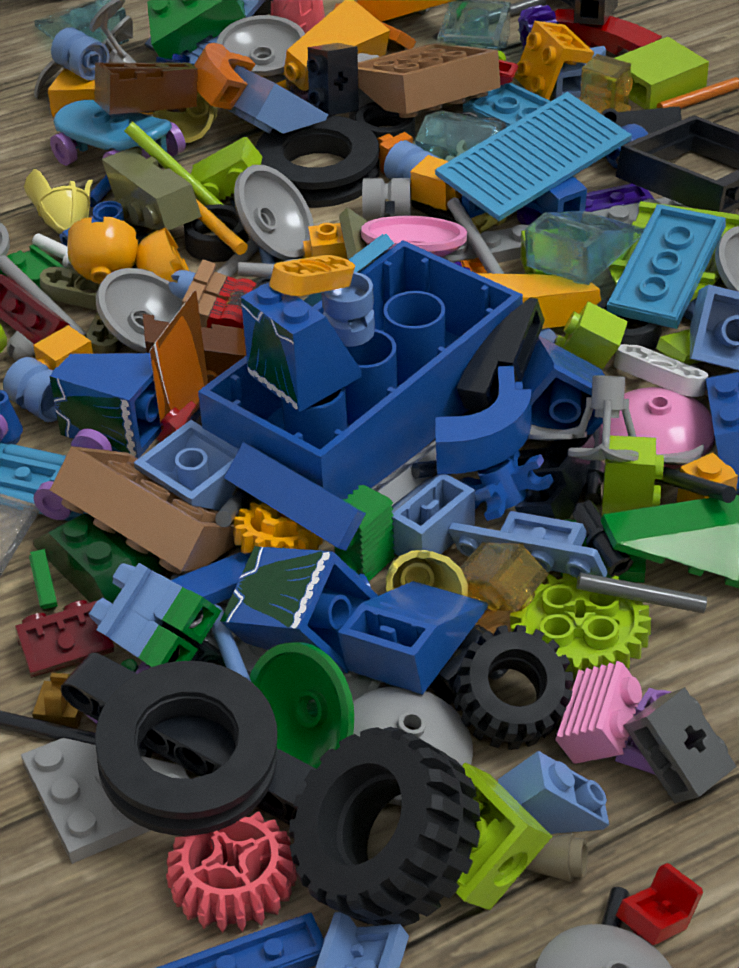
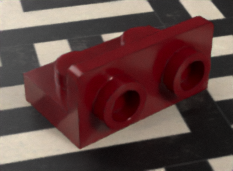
M86 600L75 601L66 605L61 612L48 616L46 613H36L24 618L22 624L15 625L16 639L18 645L21 646L31 678L81 663L89 653L106 655L114 652L113 641L96 630L98 625L89 616L97 601L88 603Z

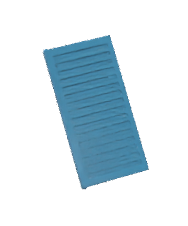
M566 92L435 169V175L497 221H501L631 141L632 134L569 92Z

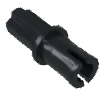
M590 500L583 503L579 502L575 506L572 515L577 523L584 525L588 533L586 536L587 547L598 551L609 575L614 577L625 573L632 566V559L625 552L613 549L600 521L602 515L595 504Z

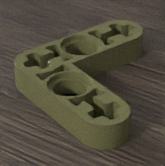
M49 267L41 272L40 289L52 300L97 310L96 293H85L82 290L93 289L97 291L100 284L84 278L76 273L75 270L67 268ZM97 311L87 331V338L91 340L93 354L118 353L123 343L110 333ZM104 335L107 336L108 339H106V340H104V342H102L103 339H104Z

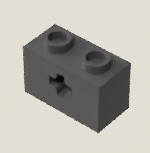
M685 687L659 697L624 724L625 729L674 803L700 797L737 767L728 754L725 742L715 734L704 717L700 704L695 698L690 696Z

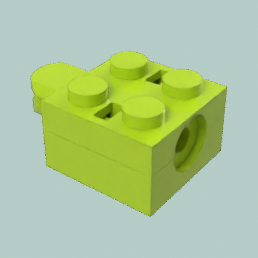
M465 762L462 767L465 769L466 776L471 778L476 789V797L473 800L479 802L481 821L475 822V829L480 831L478 848L472 847L469 858L473 860L468 874L462 873L456 882L460 886L456 893L464 902L491 910L553 836L490 774Z

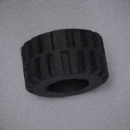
M507 625L499 626L494 635L489 631L480 635L477 644L473 642L467 649L453 685V693H457L454 706L456 711H463L461 720L464 725L468 727L472 724L476 728L473 736L480 741L486 735L492 738L490 746L499 748L502 742H508L509 750L519 749L522 742H525L527 747L537 744L541 736L545 739L566 711V706L571 701L573 691L569 690L574 682L573 672L565 671L570 664L566 654L562 656L556 654L560 646L553 639L548 644L542 640L545 633L535 629L533 635L526 633V626L516 625L513 632H509ZM500 669H512L522 673L534 686L536 702L526 706H512L504 703L491 690L488 675Z

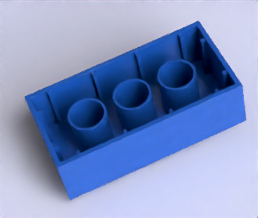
M402 240L359 272L370 278L373 284L375 321L374 336L368 342L358 346L346 347L361 369V378L303 411L297 412L248 374L247 357L245 356L198 391L202 428L237 449L241 447L243 442L247 443L337 497L348 499V494H353V490H357L358 485L372 488L435 439V417L463 416L469 411V409L464 408L456 387L479 346L496 326L513 310L523 304V294ZM321 300L313 308L323 314L324 309Z

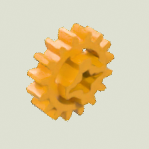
M252 502L250 503L249 510L241 508L239 516L234 518V544L241 545V552L243 554L252 552L254 546L319 550V545L323 544L321 537L264 503L258 505Z

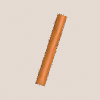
M734 77L659 102L657 108L680 106L681 109L739 89V78Z

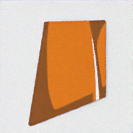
M193 291L150 349L160 422L174 407L181 410L190 401L197 404L199 401L198 391L208 384L197 291Z

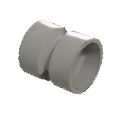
M363 178V218L371 221L383 217L411 216V178H392L389 183H385L382 178Z

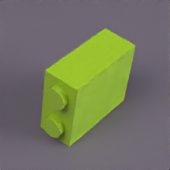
M665 37L611 59L609 86L645 110L657 109L659 102L706 87L709 61L670 37Z

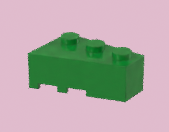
M243 0L147 1L151 45L162 63H173L172 58L188 49L189 53L196 50V44L211 34L215 38L230 24L246 18Z

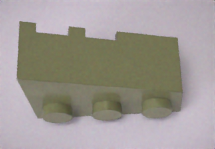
M136 146L125 149L102 159L115 201L123 207L126 223L157 230L166 227L169 231L202 217L192 184L169 168L162 170L157 167L159 165L158 160L154 157L148 159L143 157L140 147Z

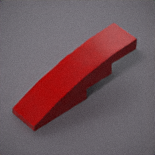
M557 9L554 11L559 24L566 25L589 48L596 47L597 45L604 46L607 51L614 55H617L623 49L630 52L662 38L661 35L614 16H610L604 25L574 23V9Z

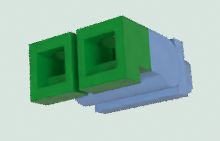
M122 563L114 573L112 582L122 589L113 604L104 598L98 600L90 611L89 616L98 625L97 631L109 637L150 667L167 663L177 646H179L180 653L176 661H191L198 650L187 641L162 627L164 622L202 644L222 610L204 597L183 588L140 563L136 567ZM202 608L203 618L196 627L189 628Z

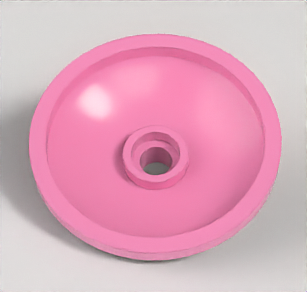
M383 217L368 221L361 228V237L368 245L380 235L387 234L395 243L388 250L404 240L441 258L458 250L467 241V230L463 226L455 222L433 217Z
M661 387L640 388L624 394V399H629V411L636 436L656 438V454L679 453L704 445V451L701 455L703 457L711 450L715 441L712 416L710 411L695 398L680 395ZM621 410L619 418H611L610 435L628 436ZM664 464V467H667V468H670V469H677V468H680L681 466H683V465H666V464Z

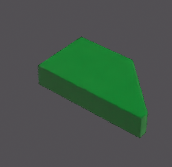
M45 549L30 552L29 559L40 608L44 610L57 607Z

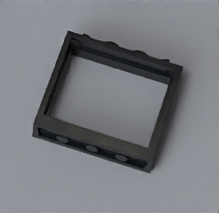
M693 115L622 145L619 157L616 158L618 165L615 177L690 208L729 213L739 208V170L714 180L671 163L669 160L693 151L739 169V132Z

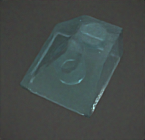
M441 110L425 116L415 139V145L445 160L447 155L457 156L456 146L461 140L466 141L467 149L469 150L477 143H481L501 130L502 123Z

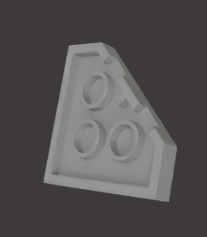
M61 738L21 754L23 766L72 864L151 831L129 820L107 797L99 778L96 745ZM141 756L154 771L171 778L189 779L184 768L178 764Z

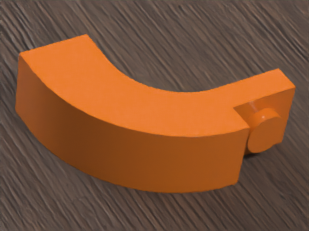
M218 43L207 44L193 65L198 68L197 91L211 106L231 110L248 85L234 71L236 65L252 71L256 64L249 57L229 52L222 44Z

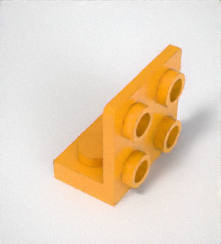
M534 21L531 32L527 36L521 59L517 63L519 67L515 78L526 90L549 100L563 63L569 65H576L577 62L590 64L594 52L566 25Z

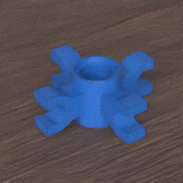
M518 450L503 462L479 470L478 476L480 479L465 477L458 481L475 490V509L482 502L486 501L487 511L484 513L487 521L502 517L505 509L522 502L528 495L526 489L540 491L551 486L554 481L551 474L539 477L533 472V469L540 468L544 462L541 454L529 458L524 465L518 466V457L521 455Z

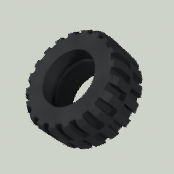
M379 727L361 731L360 737L353 734L339 741L340 747L337 750L329 749L320 758L322 762L316 770L311 769L304 781L307 785L302 795L297 794L294 808L297 809L295 819H290L289 834L290 837L294 838V843L290 845L293 863L298 865L295 868L302 885L308 888L310 895L318 902L368 925L401 924L404 927L419 921V914L427 917L441 907L439 901L444 896L451 898L460 887L456 882L461 874H468L473 860L469 858L472 847L478 848L480 831L475 829V822L481 821L479 802L473 800L476 797V789L471 778L466 776L465 769L457 760L402 729L393 727L384 729ZM401 794L402 808L397 828L387 845L376 856L368 860V839L374 821L381 810L392 799Z

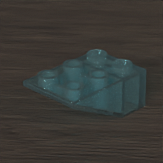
M586 211L545 212L525 229L527 266L541 270L546 274H553L573 280L575 283L589 285L641 237L645 228Z

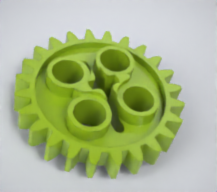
M563 573V579L559 580L553 575L547 574V584L544 585L538 581H533L532 591L522 590L521 601L513 602V612L510 613L511 632L514 631L516 625L526 626V633L533 635L535 629L545 633L542 640L547 644L553 639L560 646L556 654L558 656L566 654L570 664L565 671L573 672L574 680L578 670L584 672L586 668L593 670L594 666L600 668L601 664L608 666L609 663L615 665L616 661H619L629 669L630 657L640 659L641 649L648 647L649 635H651L649 605H644L641 601L576 589L577 578L572 577L570 574ZM618 576L612 577L613 579L619 580Z

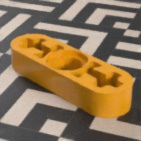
M321 255L275 263L269 286L280 293L291 296H304L349 287L355 270V264L347 259L333 255Z

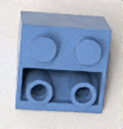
M438 474L426 479L392 506L394 510L391 511L394 515L392 517L394 520L392 523L394 528L392 530L395 533L392 535L395 539L392 541L395 545L393 547L394 553L401 556L414 550H427L442 554L455 543L448 531L452 522L475 526V490L447 474Z

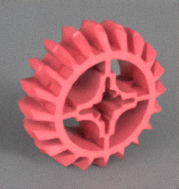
M258 811L251 817L245 816L236 823L218 831L201 835L175 837L174 851L168 852V873L166 874L168 888H171L174 903H176L177 907L183 908V913L188 920L198 917L203 929L211 923L217 922V926L222 933L228 924H237L243 932L246 921L254 920L262 926L265 912L278 915L281 908L280 902L290 900V895L292 894L291 887L295 886V881L297 880L296 864L292 861L291 841L287 831H280L275 819L264 822V818L260 811Z

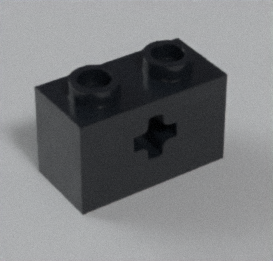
M332 43L307 47L309 103L327 113L328 116L358 111L357 46Z

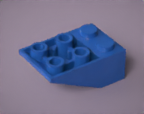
M415 581L367 600L357 607L338 631L347 671L423 695L487 610L488 603Z

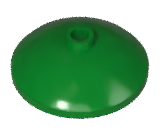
M289 642L277 645L266 651L259 658L249 677L251 682L266 697L273 710L277 724V748L317 769L322 763L320 758L329 749L337 750L340 747L339 741L353 735L354 704L346 678L328 654L318 647L304 642Z

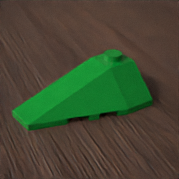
M736 495L731 503L713 498H704L603 514L600 521L613 549L659 564L664 563L666 559H670L688 566V573L702 576L704 571L724 576L726 585L739 588L738 495Z

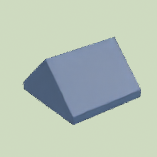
M190 420L134 462V468L190 505L220 511L236 488V485L224 479L239 449Z

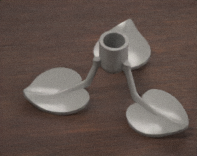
M111 0L105 4L93 17L89 26L92 32L101 27L107 36L103 44L107 46L108 50L112 49L109 53V63H137L119 45V42L133 38L132 18L126 16L111 32L107 27L108 20L122 7L125 0ZM54 60L45 66L37 79L34 96L37 99L41 87L62 68Z
M592 376V397H586V408L578 427L562 430L544 428L532 424L528 439L556 441L587 437V431L585 430L592 411L595 409V417L603 418L602 444L595 448H569L568 456L590 461L608 459L615 462H629L638 460L639 453L636 451L609 449L611 418H619L620 410L623 414L628 436L637 437L629 411V399H624L625 377ZM704 445L689 451L657 455H664V464L684 465L699 459L703 454Z

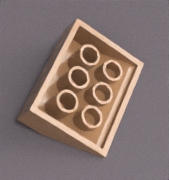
M431 43L358 62V87L385 111L399 113L401 118L415 117L420 110L442 109V104H461L465 102L466 97L488 96V91L501 88L498 50Z
M71 446L50 488V491L63 498L61 504L64 507L79 514L88 513L95 518L93 521L95 526L109 533L115 534L116 531L127 537L126 544L145 554H148L150 551L161 558L159 564L162 567L177 574H181L182 571H194L207 566L236 546L233 536L234 520L227 527L218 526L215 521L218 510L190 505L135 469L134 462L138 458L126 452Z

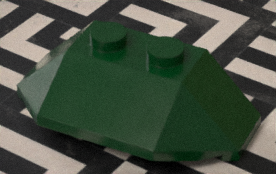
M82 514L33 540L34 547L37 550L45 549L47 560L90 603L102 598L112 604L114 603L122 589L112 583L113 575L122 563L134 567L140 563L165 577L166 569L159 564L161 558L150 551L148 554L131 548L126 544L127 537L117 531L113 534L98 528L93 524L95 518L89 514Z

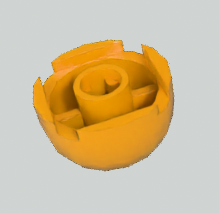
M88 217L75 222L68 230V259L76 273L90 281L101 284L103 279L110 273L134 266L138 239H136L135 229L125 221L113 217H103V222L91 223L92 217Z
M166 227L151 233L139 243L135 260L138 269L154 272L157 276L176 283L177 281L171 278L173 273L179 270L189 271L185 259H182L177 251L178 245Z

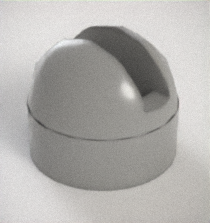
M16 331L7 343V353L14 361L24 357H33L35 355L34 344L19 331Z

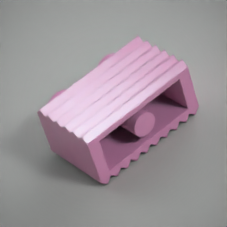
M616 661L615 665L609 663L608 666L601 664L600 668L594 666L593 670L586 668L585 672L578 670L572 688L571 701L566 706V711L564 712L555 740L574 764L623 755V748H626L625 741H628L627 737L630 736L624 724L633 718V714H636L635 707H638L637 703L642 699L639 681L619 661Z

